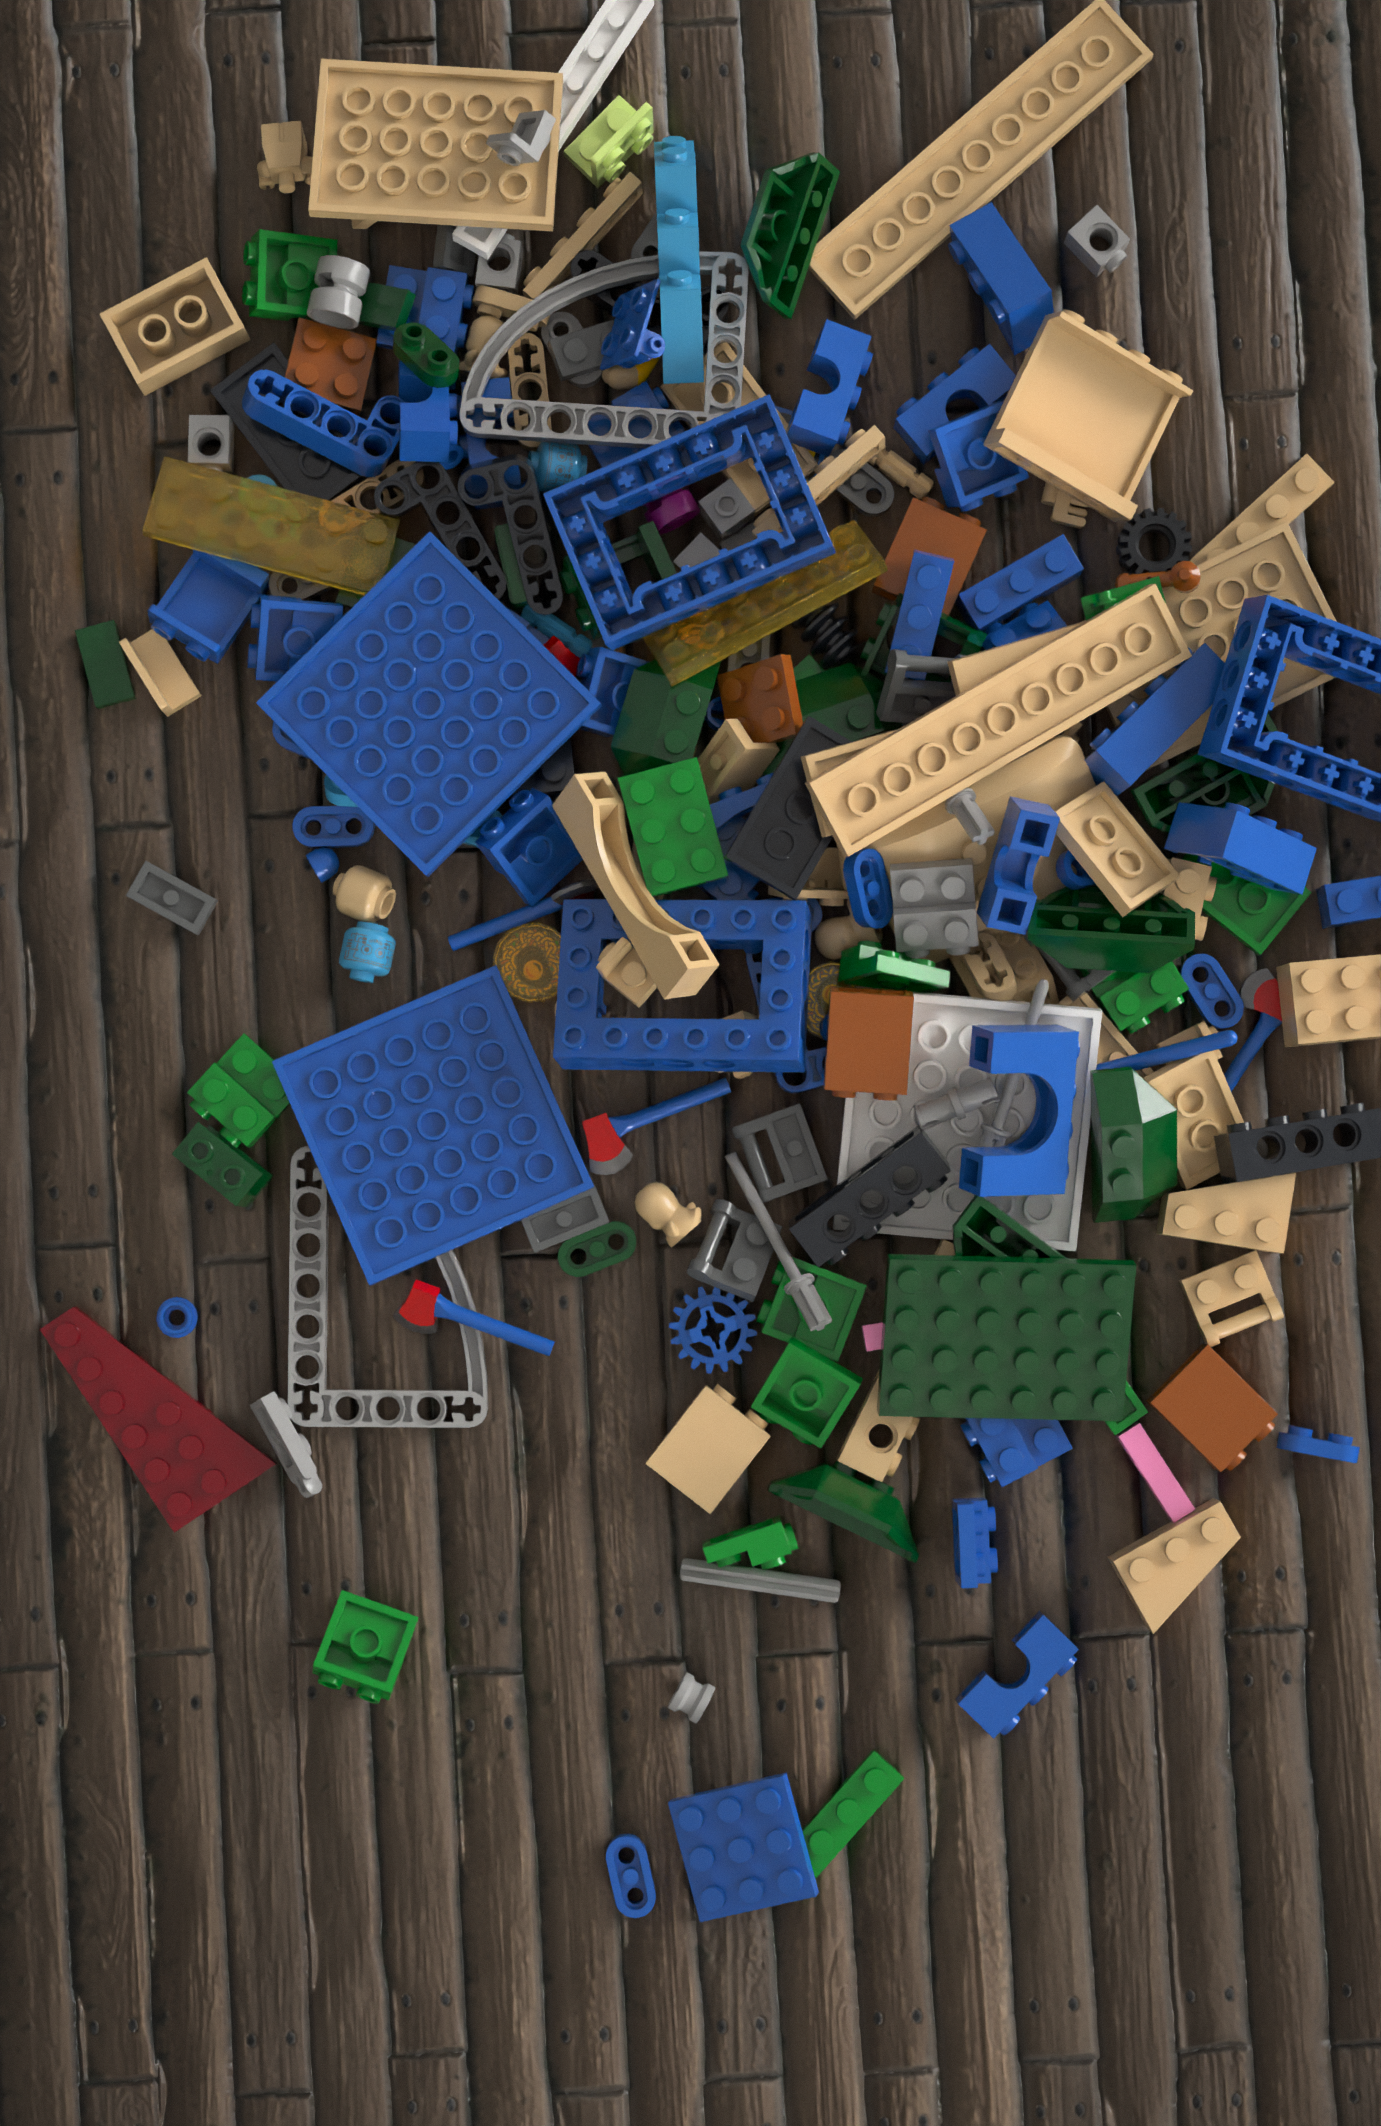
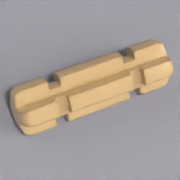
M886 446L868 461L871 465L875 463L879 465L878 470L903 488L905 486L909 487V492L918 499L922 500V497H926L933 487L934 482L924 473L920 475L916 473L917 468L892 450L890 452L886 451Z

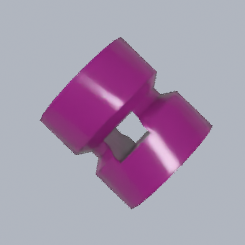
M682 488L642 505L647 508L644 514L647 522L654 521L659 535L679 528L700 512V508L690 490H682Z

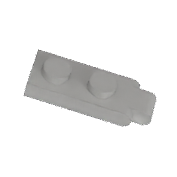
M275 1391L252 1403L250 1407L291 1482L296 1484L301 1495L306 1498L319 1493L322 1489V1483L316 1474V1466L310 1457L312 1454L311 1447L307 1439L302 1434L296 1432L290 1421L292 1413L284 1399L278 1398Z

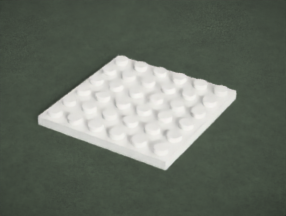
M913 992L914 1004L907 1095L898 1094L897 1100L888 1101L874 1099L873 1093L856 1092V1097L845 1098L837 1184L920 1124L914 1105H920L948 1094L947 1090L955 1087L956 1090L985 1080L987 1077H991L1000 1100L1008 1073L990 1074L969 1066L972 1025H1025L1031 1002L999 1001L978 997ZM1043 1004L1036 1025L1057 1024L1079 1031L1080 1053L1076 1062V1095L1073 1099L1071 1118L1073 1133L1069 1141V1175L1066 1180L1065 1194L990 1196L984 1198L1002 1209L1054 1249L1076 1251L1091 1120L1090 1071L1096 1070L1102 1010L1099 1008ZM1021 1073L1004 1125V1130L1013 1133L1012 1137H1007L1005 1145L1016 1141L1026 1132L1035 1114V1089L1025 1073ZM994 1102L965 1113L966 1118L958 1120V1117H955L924 1130L949 1163L951 1171L946 1174L948 1180L935 1191L928 1193L924 1190L913 1198L915 1204L904 1214L895 1217L893 1214L880 1222L882 1228L877 1233L953 1240L952 1225L975 1196L959 1188L962 1148L979 1146L984 1130L980 1128L981 1123L992 1125L999 1102ZM902 1166L894 1172L893 1178L898 1183L906 1184L915 1178L916 1172L911 1167ZM874 1190L865 1192L860 1198V1202L869 1208L878 1206L883 1200V1196ZM834 1215L833 1229L845 1230L849 1226L850 1220L844 1215Z

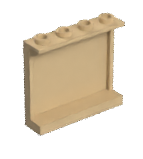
M1063 310L1045 315L983 445L1113 522L1131 520L1138 505L1130 500L1179 398L1191 396L1193 390L1182 384L1183 379L1178 374L1166 369L1160 371L1149 364L1150 358L1145 354L1131 349L1127 351L1116 344L1118 340L1112 334L1103 330L1094 331L1084 324L1085 319L1079 314L1070 310Z

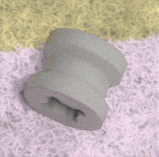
M686 1672L667 1708L674 1712L680 1710L688 1715L690 1721L697 1723L705 1711L715 1687L710 1684L702 1685L696 1682L694 1675Z

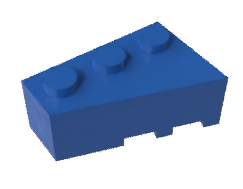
M990 202L949 225L952 242L948 244V248L955 262L958 265L963 264L973 289L978 295L980 294L1015 356L1031 346L1045 315L1054 313L1052 290L993 203Z
M1178 803L1164 849L1174 853L1199 855L1197 862L1205 865H1211L1214 862L1231 870L1230 874L1271 890L1303 895L1317 848L1303 842V835L1301 833L1285 828L1278 830L1276 829V821L1256 815L1251 817L1249 816V808L1234 803H1226L1225 808Z

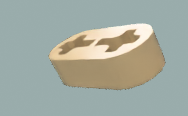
M979 932L978 946L971 947L968 953L963 954L966 967L984 998L1009 1001L1017 990L1013 969L997 940L988 933ZM982 949L987 953L989 960L983 962L981 957L975 952ZM996 974L999 981L1004 985L996 987L991 982L990 976Z

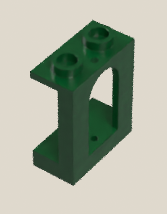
M654 521L639 526L635 535L612 544L620 565L643 556L654 583L677 574ZM565 556L561 567L562 571L559 572L563 589L567 595L573 593L579 606L575 609V613L582 630H589L593 640L601 638L602 635L570 558Z
M902 593L898 594L893 605L885 602L875 623L882 627L878 638L869 637L861 653L860 659L866 661L861 675L865 677L870 669L885 676L887 675L885 667L890 651L887 636L890 628L897 623L904 595ZM941 613L937 634L962 645L963 648L960 655L978 653L987 634ZM927 673L925 680L951 682V675L947 679L937 673Z
M197 1122L172 1153L174 1157L235 1206L249 1207L274 1177L273 1174L243 1150L232 1145L212 1125L205 1128Z

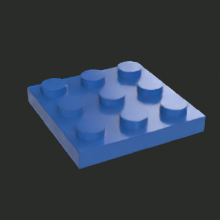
M787 1772L673 1798L668 1802L700 1922L808 1899L818 1895L819 1890Z

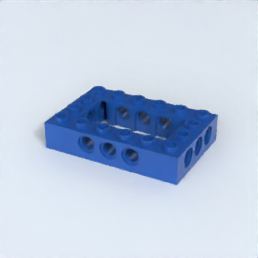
M770 394L543 494L605 645L611 650H615L836 554V550ZM752 458L783 532L779 533L775 530L760 532L756 534L757 539L729 551L726 548L718 551L720 555L693 567H690L688 564L680 567L681 572L654 584L651 581L643 583L632 594L603 522Z
M1270 595L1245 598L1198 755L1381 823V772L1358 765V761L1352 758L1340 759L1324 753L1323 747L1317 745L1306 746L1287 739L1288 734L1279 731L1262 732L1267 713L1273 710L1274 702H1271L1279 673L1285 670L1286 663L1283 662L1284 658L1381 695V639Z
M563 899L553 1058L562 1069L805 1073L812 913L806 900H655L671 918L685 927L701 932L712 953H714V949H744L745 953H759L763 951L759 1019L602 1018V1015H606V1006L603 1003L604 979L596 968L599 963L598 958L605 949L607 940H610L611 943H617L621 937H624L630 943L631 941L606 899Z

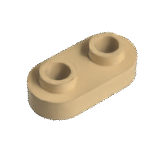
M481 285L476 287L472 303L478 307L477 313L479 315H489L500 319L501 316L510 318L533 299ZM550 315L534 325L529 331L535 332L538 327H546Z

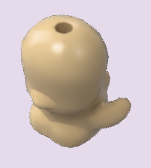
M489 315L480 316L473 321L465 344L467 350L465 360L459 364L460 373L466 377L469 376L470 370L481 350L499 327L504 324L503 321ZM498 363L489 379L504 378L507 376L508 371L500 368Z
M848 899L847 907L850 915L824 920L816 928L814 939L818 951L823 956L836 960L841 958L842 950L857 946L859 941L880 943L883 937L882 928H863L858 925L853 917L850 900Z
M650 1183L636 1195V1211L653 1229H662L664 1231L666 1241L671 1248L701 1222V1209L696 1207L693 1202L689 1203L686 1207L680 1205L674 1193L663 1183Z

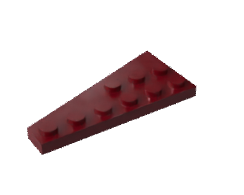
M72 1307L39 1329L174 1533L277 1464L275 1460L261 1452L239 1432L234 1431L216 1417L212 1411L168 1377L158 1372L145 1359L131 1351L78 1307Z

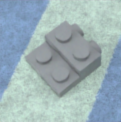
M972 858L890 864L896 952H905V955L910 958H922L929 955L930 950L946 949L948 954L963 955L968 953L971 947L978 946Z

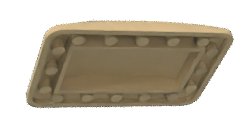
M1058 735L967 787L975 792V802L995 831L993 836L987 838L986 843L979 845L977 841L972 842L955 814H950L945 809L946 799L941 804L934 806L864 848L874 849L882 856L891 896L890 864L972 858L977 912L1009 797L1048 804L1054 811H1057L1096 785L1085 762L1083 751L1077 741L1066 735ZM1056 834L1049 857L1040 856L1034 871L1033 891L1037 895V899L1040 900L1050 893L1066 887L1057 876L1056 862L1060 854L1068 849ZM1071 864L1073 872L1077 875L1076 868ZM977 914L978 933H988L995 938L997 933L1004 931L986 927ZM892 915L889 925L895 937L894 918ZM946 949L930 950L929 955L920 959L931 960L937 963L953 955L948 954Z

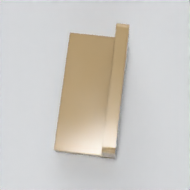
M153 629L132 642H129L126 638L119 641V644L155 702L167 717L202 696L168 640L158 635Z
M726 719L698 758L709 804L720 801L718 795L726 790L741 786L742 791L753 788L756 780L762 776L763 772L780 751L777 744L753 743L738 719Z

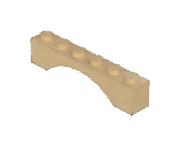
M607 773L574 774L553 803V809L664 999L696 995L719 966L718 961L701 932L685 927L671 918L657 904L646 888L630 849L625 824L624 802Z

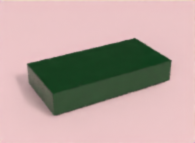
M368 282L366 293L358 297L363 304L359 324L395 331L400 325L407 322L416 295L408 289Z
M508 523L497 525L494 529V537L502 572L506 579V590L510 608L513 612L520 611L527 606V599Z
M110 620L75 630L95 707L101 709L137 699L124 650L119 644L121 639L116 622Z

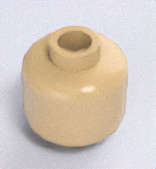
M355 865L346 873L339 874L333 885V895L336 896L338 910L342 914L358 921L375 923L379 919H384L389 915L395 903L396 892L392 889V882L389 877L365 866Z

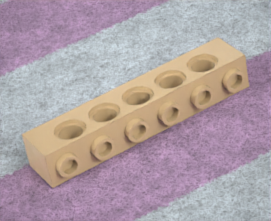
M941 1239L934 1255L954 1256L953 1243ZM879 1368L836 1459L863 1474L883 1482L885 1475L893 1477L902 1459V1455L897 1453V1450L903 1438L907 1440L912 1438L920 1418L878 1415ZM877 1424L889 1426L892 1434L889 1443L882 1447L872 1445L869 1440V1432Z

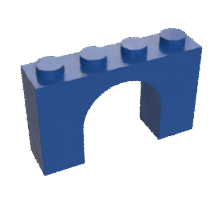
M1057 1024L972 1025L969 1066L990 1074L1025 1073L1035 1089L1036 1109L1030 1126L1016 1141L1001 1147L962 1148L959 1178L960 1189L979 1197L1065 1194L1066 1180L1069 1175V1141L1073 1133L1071 1118L1073 1099L1076 1095V1062L1080 1053L1079 1031Z

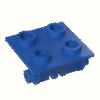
M655 279L618 297L612 311V316L615 317L612 330L607 334L601 346V354L604 356L600 369L605 370L615 365L628 369L636 364H642L652 358L660 357L664 353V339L659 334L646 329L661 280Z

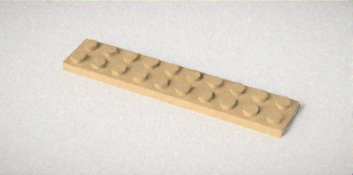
M1105 0L1093 1L816 244L808 269L855 320L951 236L950 224L988 204L1150 62L1154 54Z
M1149 584L811 779L805 785L843 856L849 857L1190 658L1192 655L1156 584Z

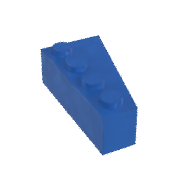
M1206 643L1202 644L1194 652L1188 647L1192 655L1190 658L1174 666L1175 670L1167 678L1162 674L1156 677L1143 690L1148 696L1139 705L1132 701L1116 717L1121 723L1112 731L1106 727L1089 744L1093 750L1085 757V762L1090 769L1096 786L1105 781L1113 793L1118 796L1130 787L1213 704L1225 663Z

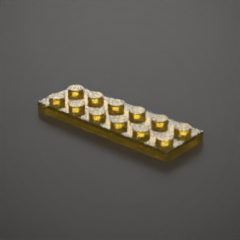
M164 456L142 532L145 537L365 596L386 575L400 520Z
M852 520L847 524L835 527L828 533L836 554L642 638L671 686H674L887 572L888 568L883 557L857 522Z

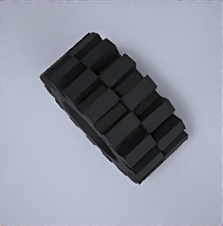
M1151 508L1144 509L1140 514L1136 513L1133 515L1132 519L1126 522L1117 539L1116 555L1120 557L1118 561L1120 567H1125L1126 573L1131 575L1171 571L1178 562L1188 561L1192 551V545H1190L1192 536L1190 532H1186L1185 527L1187 524L1184 520L1179 522L1176 519V513L1172 511L1170 514L1164 513V508H1157L1156 511H1151ZM1149 532L1162 534L1169 544L1168 555L1160 561H1149L1144 558L1139 551V540L1143 535Z

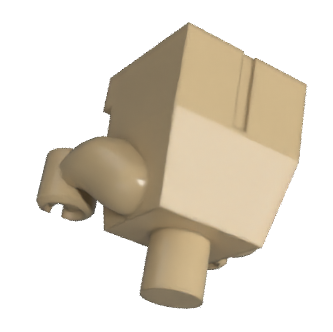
M301 120L261 124L262 147L266 160L259 162L257 165L259 187L266 190V186L269 185L270 189H273L275 184L279 183L280 192L292 193L295 191V182L305 180V183L310 185L313 157L307 156V142Z

